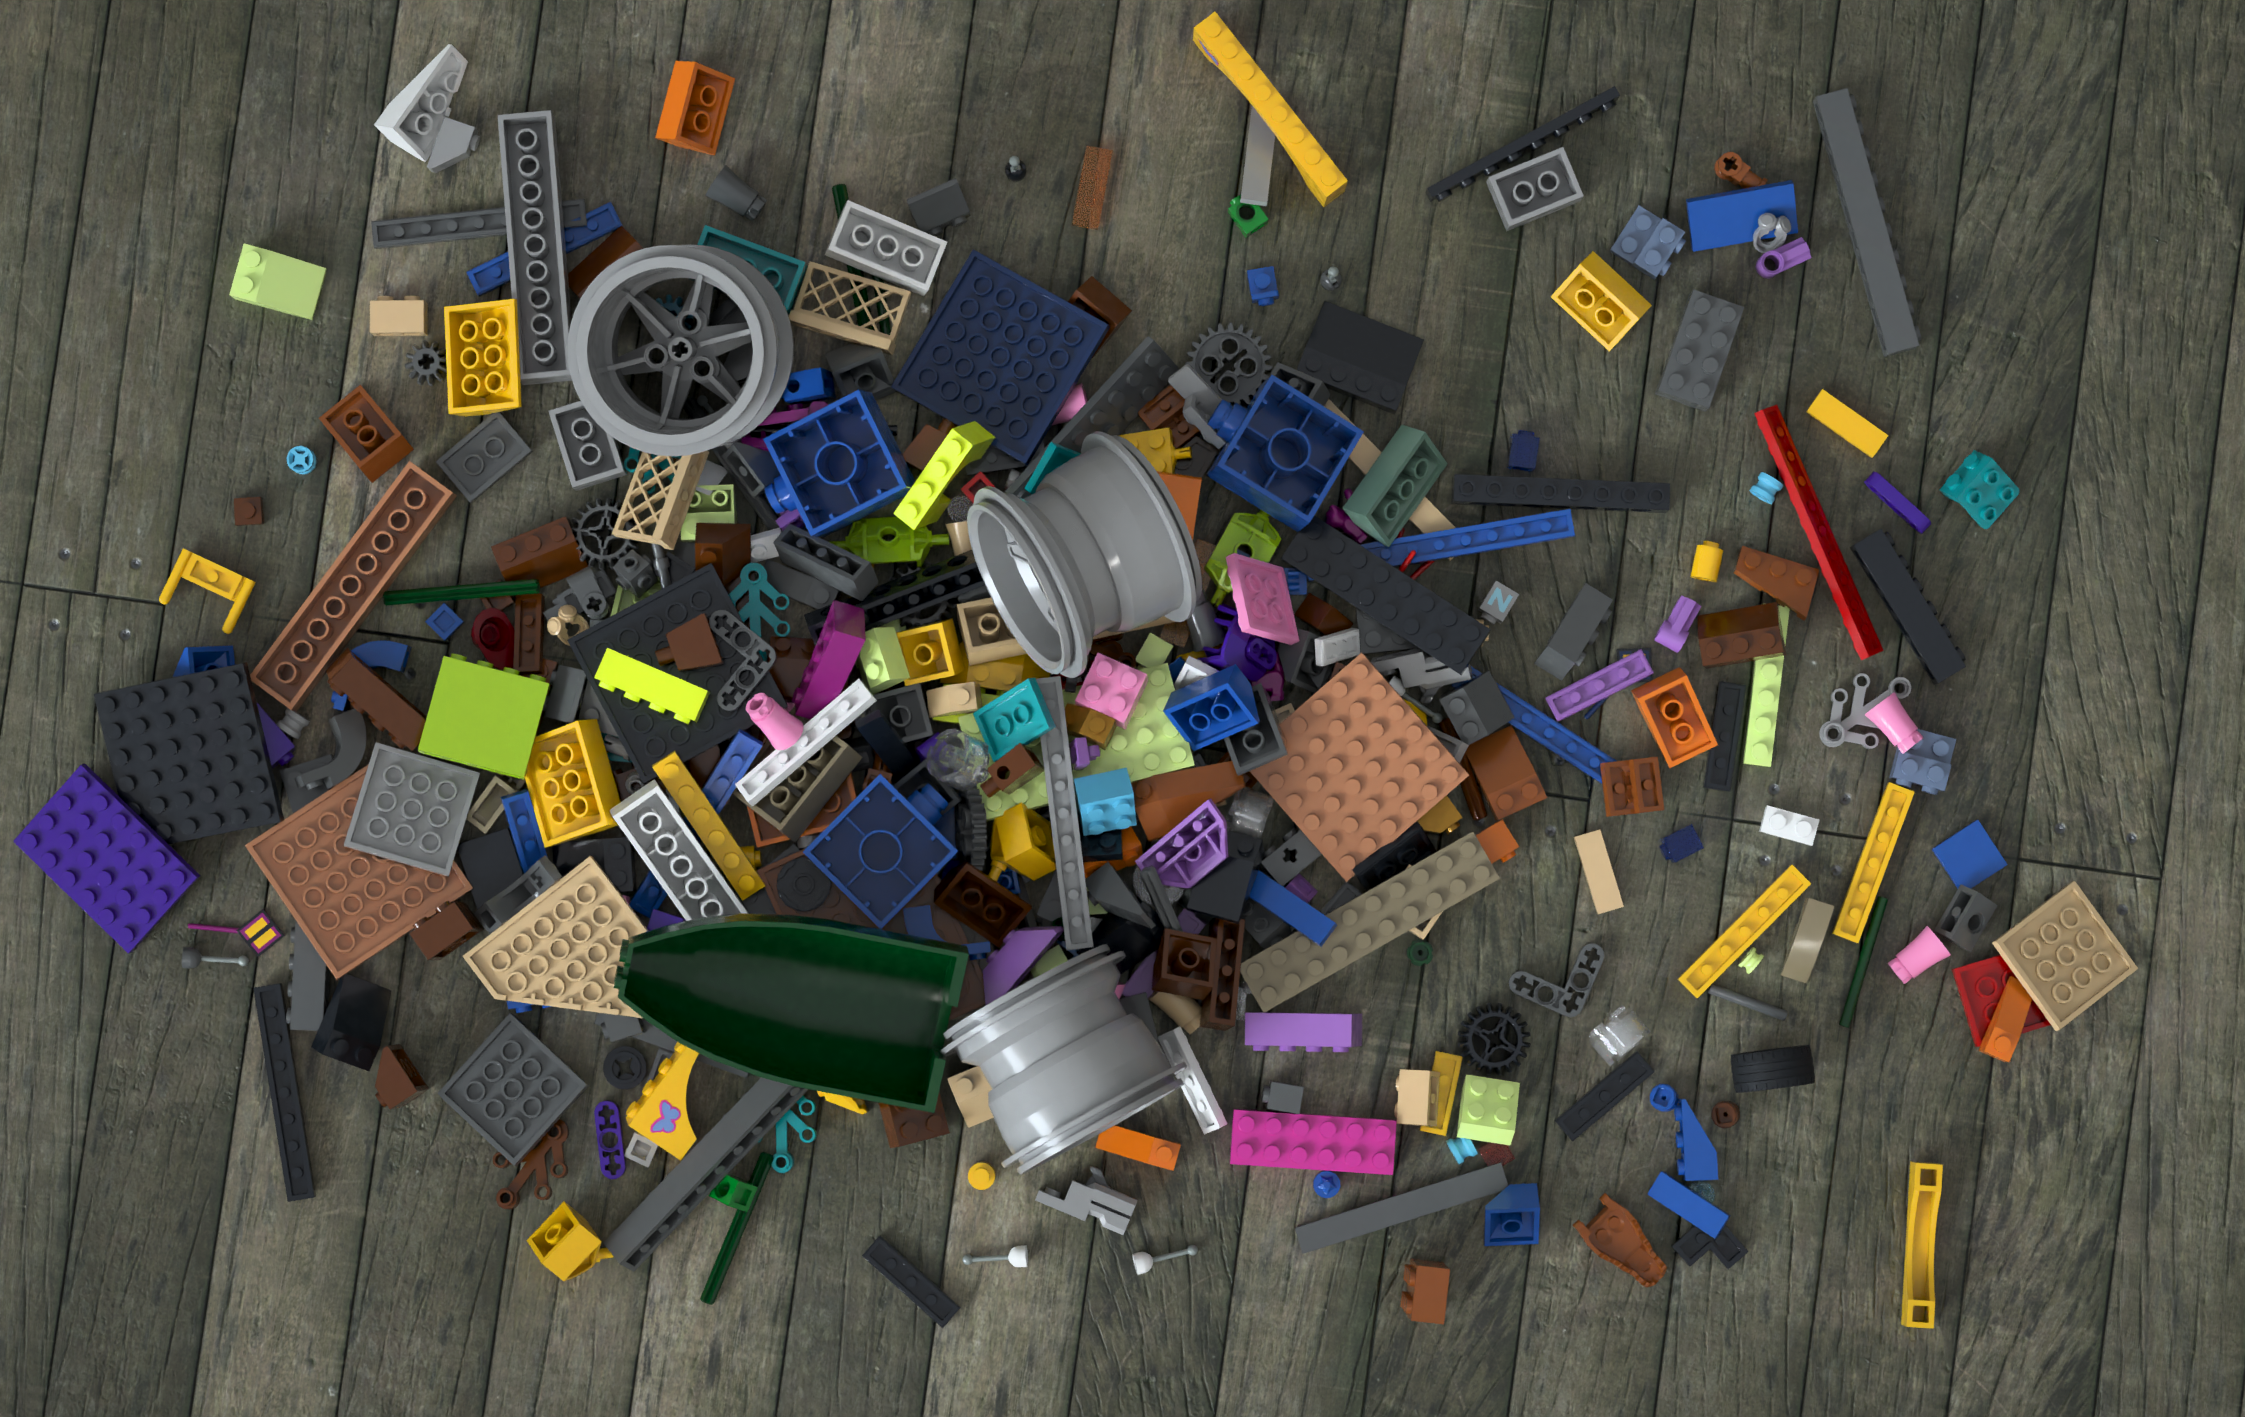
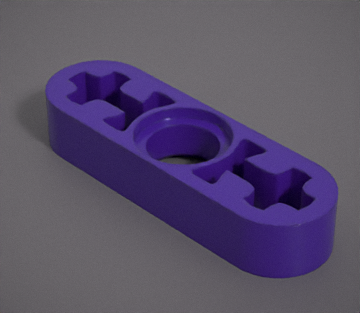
M1873 471L1864 481L1873 493L1920 534H1923L1931 525V521L1877 472Z
M606 1100L600 1102L594 1111L600 1166L605 1177L617 1179L626 1171L619 1106L613 1101ZM604 1105H608L611 1110L614 1109V1115L610 1116V1124L616 1122L617 1128L609 1127L601 1130V1124H607L606 1117L600 1115V1111L605 1108ZM613 1132L617 1135L618 1143L615 1147L609 1148L604 1145L603 1136L605 1133ZM619 1149L620 1155L615 1154L614 1158L616 1163H620L621 1168L616 1170V1174H612V1170H607L606 1165L611 1163L610 1155L605 1157L604 1151L613 1152Z

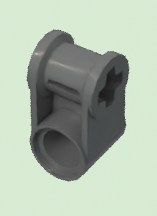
M588 566L566 577L573 594L579 600L588 617L594 620L604 618L609 610L608 602L600 589L601 586L591 567ZM594 600L597 603H601L599 605L600 610L597 612L590 609L592 607L591 602Z

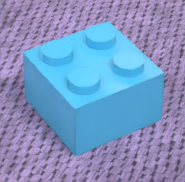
M1127 768L1073 779L1077 813L1083 836L1098 835L1106 831L1126 829L1137 825L1134 792Z

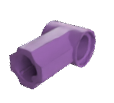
M1800 237L1777 249L1767 251L1758 258L1755 266L1756 272L1763 278H1772L1789 268L1811 259L1810 249L1803 238ZM1766 258L1772 259L1775 262L1776 268L1774 271L1766 269L1764 265Z
M1681 595L1673 607L1667 620L1665 619L1658 630L1654 641L1678 653L1689 635L1688 630L1701 606L1697 602Z

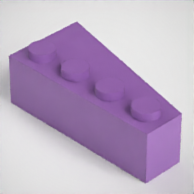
M1246 1012L1245 1045H1253V1051H1269V1046H1279V1051H1296V1046H1306L1307 1052H1322L1323 1046L1333 1047V1052H1349V1047L1362 1046V1014Z

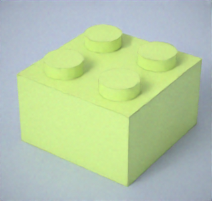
M1466 1074L1461 1093L1457 1137L1511 1145L1516 1127L1520 1083Z

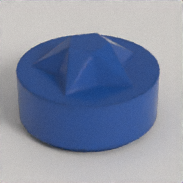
M1659 1084L1652 1089L1650 1102L1655 1109L1668 1112L1677 1105L1678 1093L1670 1085Z
M1321 1171L1313 1180V1188L1319 1196L1331 1198L1338 1193L1340 1180L1331 1171Z

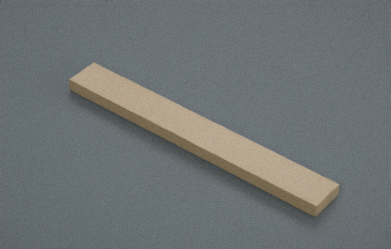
M1328 399L1324 407L1329 409L1333 413L1337 414L1341 418L1345 419L1346 421L1350 422L1351 424H1353L1333 404V402L1330 399ZM1362 434L1349 459L1366 475L1382 452ZM1426 497L1423 498L1409 518L1422 534L1456 528Z

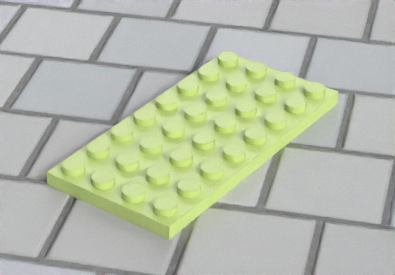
M1168 663L1139 670L1147 674L1148 683L1126 730L1117 726L1106 750L1099 748L1100 757L1090 761V764L1083 770L1072 771L1073 779L1127 768L1132 783L1153 775L1195 768L1189 742L1185 741L1163 712L1171 692L1175 691ZM1082 685L1076 686L1075 693L1065 692V689L1062 690L1064 709L1067 703L1076 705L1075 699ZM973 713L958 717L975 786H977V789L980 790V795H982V803H984L987 821L1002 816L1004 811L1021 802L1028 809L1032 810L1049 806L1045 771L1011 794L1000 790L989 798L980 785L992 777L987 769L995 762L991 758ZM1068 734V741L1070 743L1076 737ZM1039 737L1026 746L1032 749L1044 766L1041 739ZM1010 771L1006 773L1005 779L1009 777Z

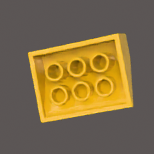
M517 299L444 307L449 414L467 417L492 414L522 407Z
M597 719L578 720L536 736L527 766L528 771L525 781L544 847H551L618 826L610 813V809L621 803Z

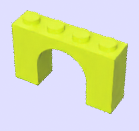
M976 421L952 428L893 514L913 530L937 522L952 501L943 494L949 483L968 463L981 459L996 437Z

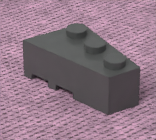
M1585 583L1534 664L1562 681L1574 664L1579 667L1587 654L1583 649L1587 643L1592 645L1600 632L1596 628L1599 623L1604 625L1612 613V610L1608 608L1613 599Z

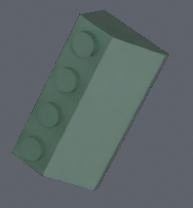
M1401 425L1348 499L1343 509L1355 525L1384 546L1390 547L1448 463L1426 432Z

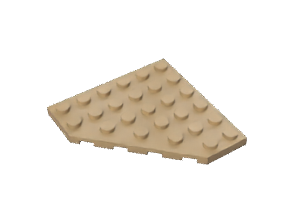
M592 856L585 859L463 955V958L494 999L643 1018L618 998V989L614 988V979L617 965L623 966V962L619 961L622 940H628L631 936L649 930Z

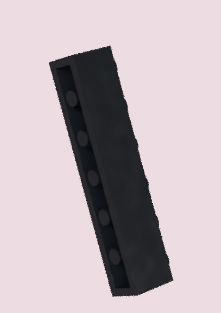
M1879 529L1851 546L1850 549L1934 685L1965 668L1966 665L1963 661L1966 658L1958 646L1954 648L1949 639L1952 637L1946 625L1944 623L1940 625L1935 617L1938 613L1930 600L1926 602L1921 594L1923 588L1920 582L1915 577L1911 578L1907 571L1909 565L1901 554L1897 555L1893 548L1895 542L1887 531L1884 533L1882 529Z

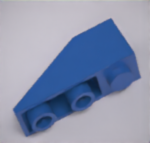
M1678 1099V1105H1675L1674 1108L1675 1121L1680 1123V1132H1676V1147L1681 1148V1159H1677L1678 1175H1682L1684 1181L1718 1180L1717 1152L1686 1099Z

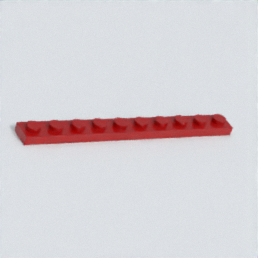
M1778 405L1754 413L1758 426L1768 444L1769 452L1779 469V475L1784 481L1790 500L1798 513L1801 526L1810 541L1811 549L1820 564L1822 575L1829 585L1833 600L1837 604L1843 618V623L1852 638L1855 651L1861 660L1884 651Z

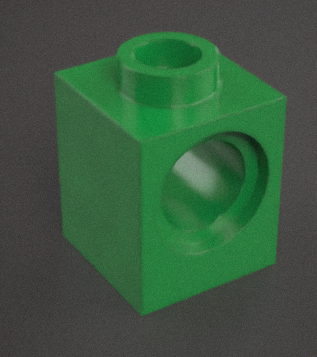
M1240 194L1230 201L1231 206L1228 208V213L1244 237L1247 238L1267 225L1269 219L1259 205L1240 203ZM1245 207L1251 208L1254 212V217L1244 220L1240 217L1239 211Z
M727 1174L710 1192L709 1196L727 1206L748 1212L758 1187L737 1176Z

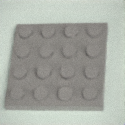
M376 742L344 846L449 877L480 773Z

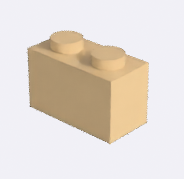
M378 296L377 301H370V333L373 336H428V304L424 300H420V296H404V300H394L392 296Z
M1400 1069L1396 1079L1398 1102L1394 1108L1397 1124L1437 1126L1440 1072Z

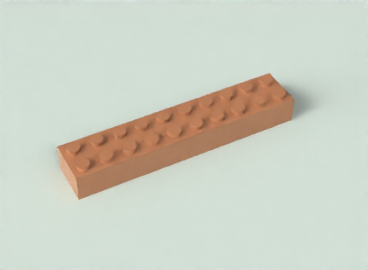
M409 461L250 674L251 681L287 708L297 712L325 675V671L333 664L382 598L383 593L388 590L457 495Z

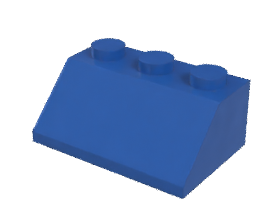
M1236 664L1171 692L1163 710L1185 741L1189 742L1193 751L1254 726L1260 721L1252 686Z

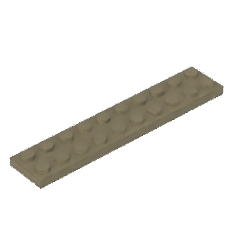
M1472 831L1326 914L1325 916L1334 921L1337 926L1322 947L1299 931H1296L1242 962L1240 973L1263 1013L1499 880L1500 877Z

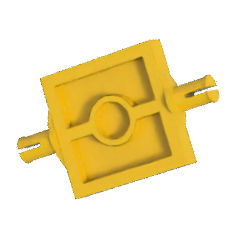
M1170 428L1119 435L1132 443L1147 458L1154 469L1159 472L1175 474V466L1178 459L1192 458L1190 446L1175 449Z

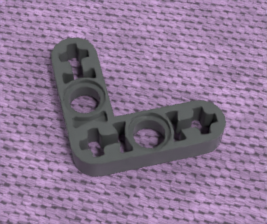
M718 610L710 617V628L746 657L717 695L718 705L722 709L735 711L774 666L777 654L768 643L726 610ZM726 615L728 617L726 622L733 628L735 623L739 625L732 632L730 639L726 637L730 633L724 627L716 628L718 623L715 619L718 616L723 618ZM740 632H747L751 637V642L746 647H739L736 644L735 639ZM768 649L771 660L769 663L763 661L760 664L759 668L763 669V671L759 674L748 663L752 660L756 664L760 659L759 655H757L760 650L765 652ZM745 670L752 671L755 676L754 682L748 686L741 684L739 680L741 672ZM735 681L737 686L746 690V692L742 695L738 691L734 696V699L737 701L736 704L732 705L729 703L725 706L723 704L725 702L723 695L725 693L731 694L736 689L731 686Z
M1594 943L1584 945L1579 951L1564 988L1527 972L1517 971L1509 977V989L1514 994L1567 1017L1577 1016L1583 1009L1602 965L1604 951L1599 945ZM1592 948H1595V954L1599 958L1598 960H1592L1589 965L1590 968H1594L1593 973L1587 969L1578 968L1580 962L1585 965L1588 957L1584 955L1585 951H1591ZM1583 972L1588 976L1589 981L1584 988L1576 987L1573 982L1575 974ZM1521 976H1524L1525 982L1533 985V980L1538 981L1533 990L1532 997L1527 995L1531 991L1527 988H1521L1520 991L1516 990L1517 985L1513 983L1515 978L1520 979ZM1543 986H1548L1553 991V997L1548 1002H1543L1538 998V990ZM1570 987L1574 991L1583 992L1584 994L1582 998L1576 995L1574 1004L1577 1005V1009H1571L1568 1013L1565 1011L1566 1006L1563 1005V1001L1571 999L1573 993L1567 992Z

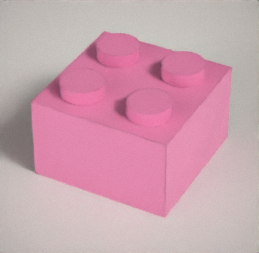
M1097 653L1075 699V704L1091 708L1116 719V725L1126 730L1148 683V676L1146 673Z

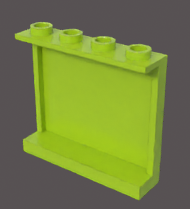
M451 653L450 657L444 656L419 743V753L525 780L548 690H550V683L545 682L546 678L530 674L529 678L519 676L520 671L504 667L503 671L493 669V664L478 660L477 664L466 662L467 657Z

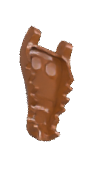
M1604 1193L1599 1199L1605 1207L1586 1226L1583 1222L1577 1220L1573 1227L1578 1231L1586 1245L1600 1258L1611 1262L1619 1269L1629 1273L1645 1287L1655 1285L1664 1277L1667 1266L1653 1251L1650 1242L1643 1234L1639 1223L1633 1215Z

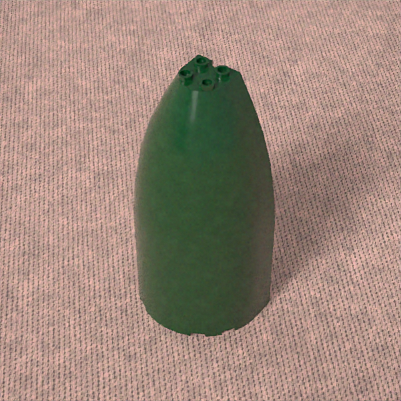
M738 913L702 917L666 925L631 936L628 940L623 939L619 961L623 962V966L617 965L614 988L618 989V998L646 1021L677 1042L711 1060L761 1078L795 1087L935 1113L946 1062L945 1055L943 1056L940 1052L945 1041L943 1034L947 1031L952 1006L958 1007L969 952L967 946L836 920L797 915Z

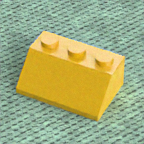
M1594 251L1578 265L1551 296L1555 302L1608 351L1624 337L1652 306Z

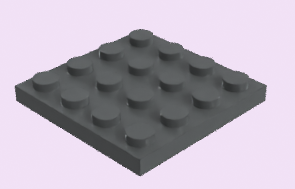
M509 1013L437 1094L511 1164L517 1167L589 1087V1084L517 1017Z

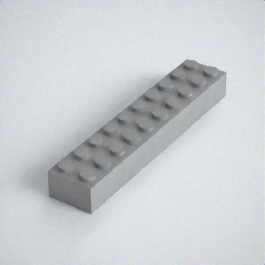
M551 110L497 115L512 299H517L520 382L522 385L572 381L567 352L568 335L572 320L555 116Z

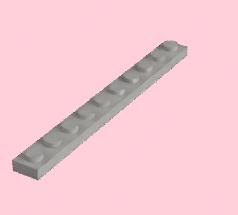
M1061 676L1039 678L1036 681L1056 725L1055 728L1040 736L1066 950L1090 948L1094 946Z

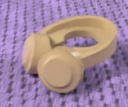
M572 605L560 607L558 616L550 618L547 624L549 633L557 635L559 640L566 645H569L567 640L573 636L567 635L568 629L565 628V623L579 624V631L575 635L589 628L587 621L577 613L576 608Z

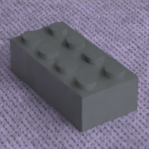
M1693 289L1689 294L1655 395L1706 412L1710 408L1744 307Z

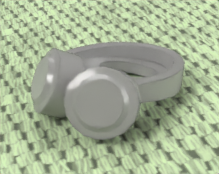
M1771 213L1762 214L1758 219L1759 227L1753 234L1754 247L1761 253L1781 247L1786 240L1787 233L1791 231L1789 219L1786 216L1776 218ZM1776 229L1774 231L1776 238L1773 241L1763 242L1761 240L1763 235Z

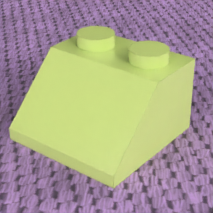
M882 627L866 631V640L856 661L863 683L872 695H875L910 678L895 628Z

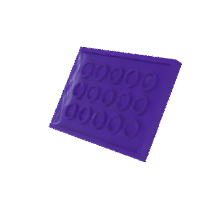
M86 764L78 767L13 841L127 953L133 952L200 877L169 844Z

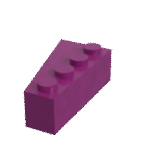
M833 600L810 662L803 672L800 688L797 687L793 694L792 703H795V715L812 719L840 695L866 640L864 609Z

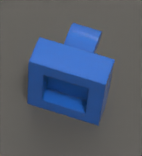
M1284 568L1289 595H1307V575L1296 568Z

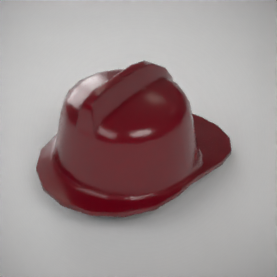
M488 608L482 610L477 615L471 629L472 642L476 648L481 650L486 660L493 664V667L503 670L504 667L513 668L514 628L505 613L499 609Z

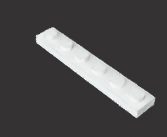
M860 679L856 680L803 726L802 735L794 745L785 750H774L735 784L746 801L751 806H754L877 700Z

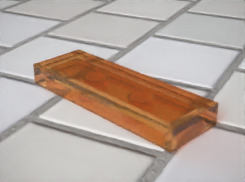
M1086 145L1072 220L1073 226L1099 229L1113 150Z

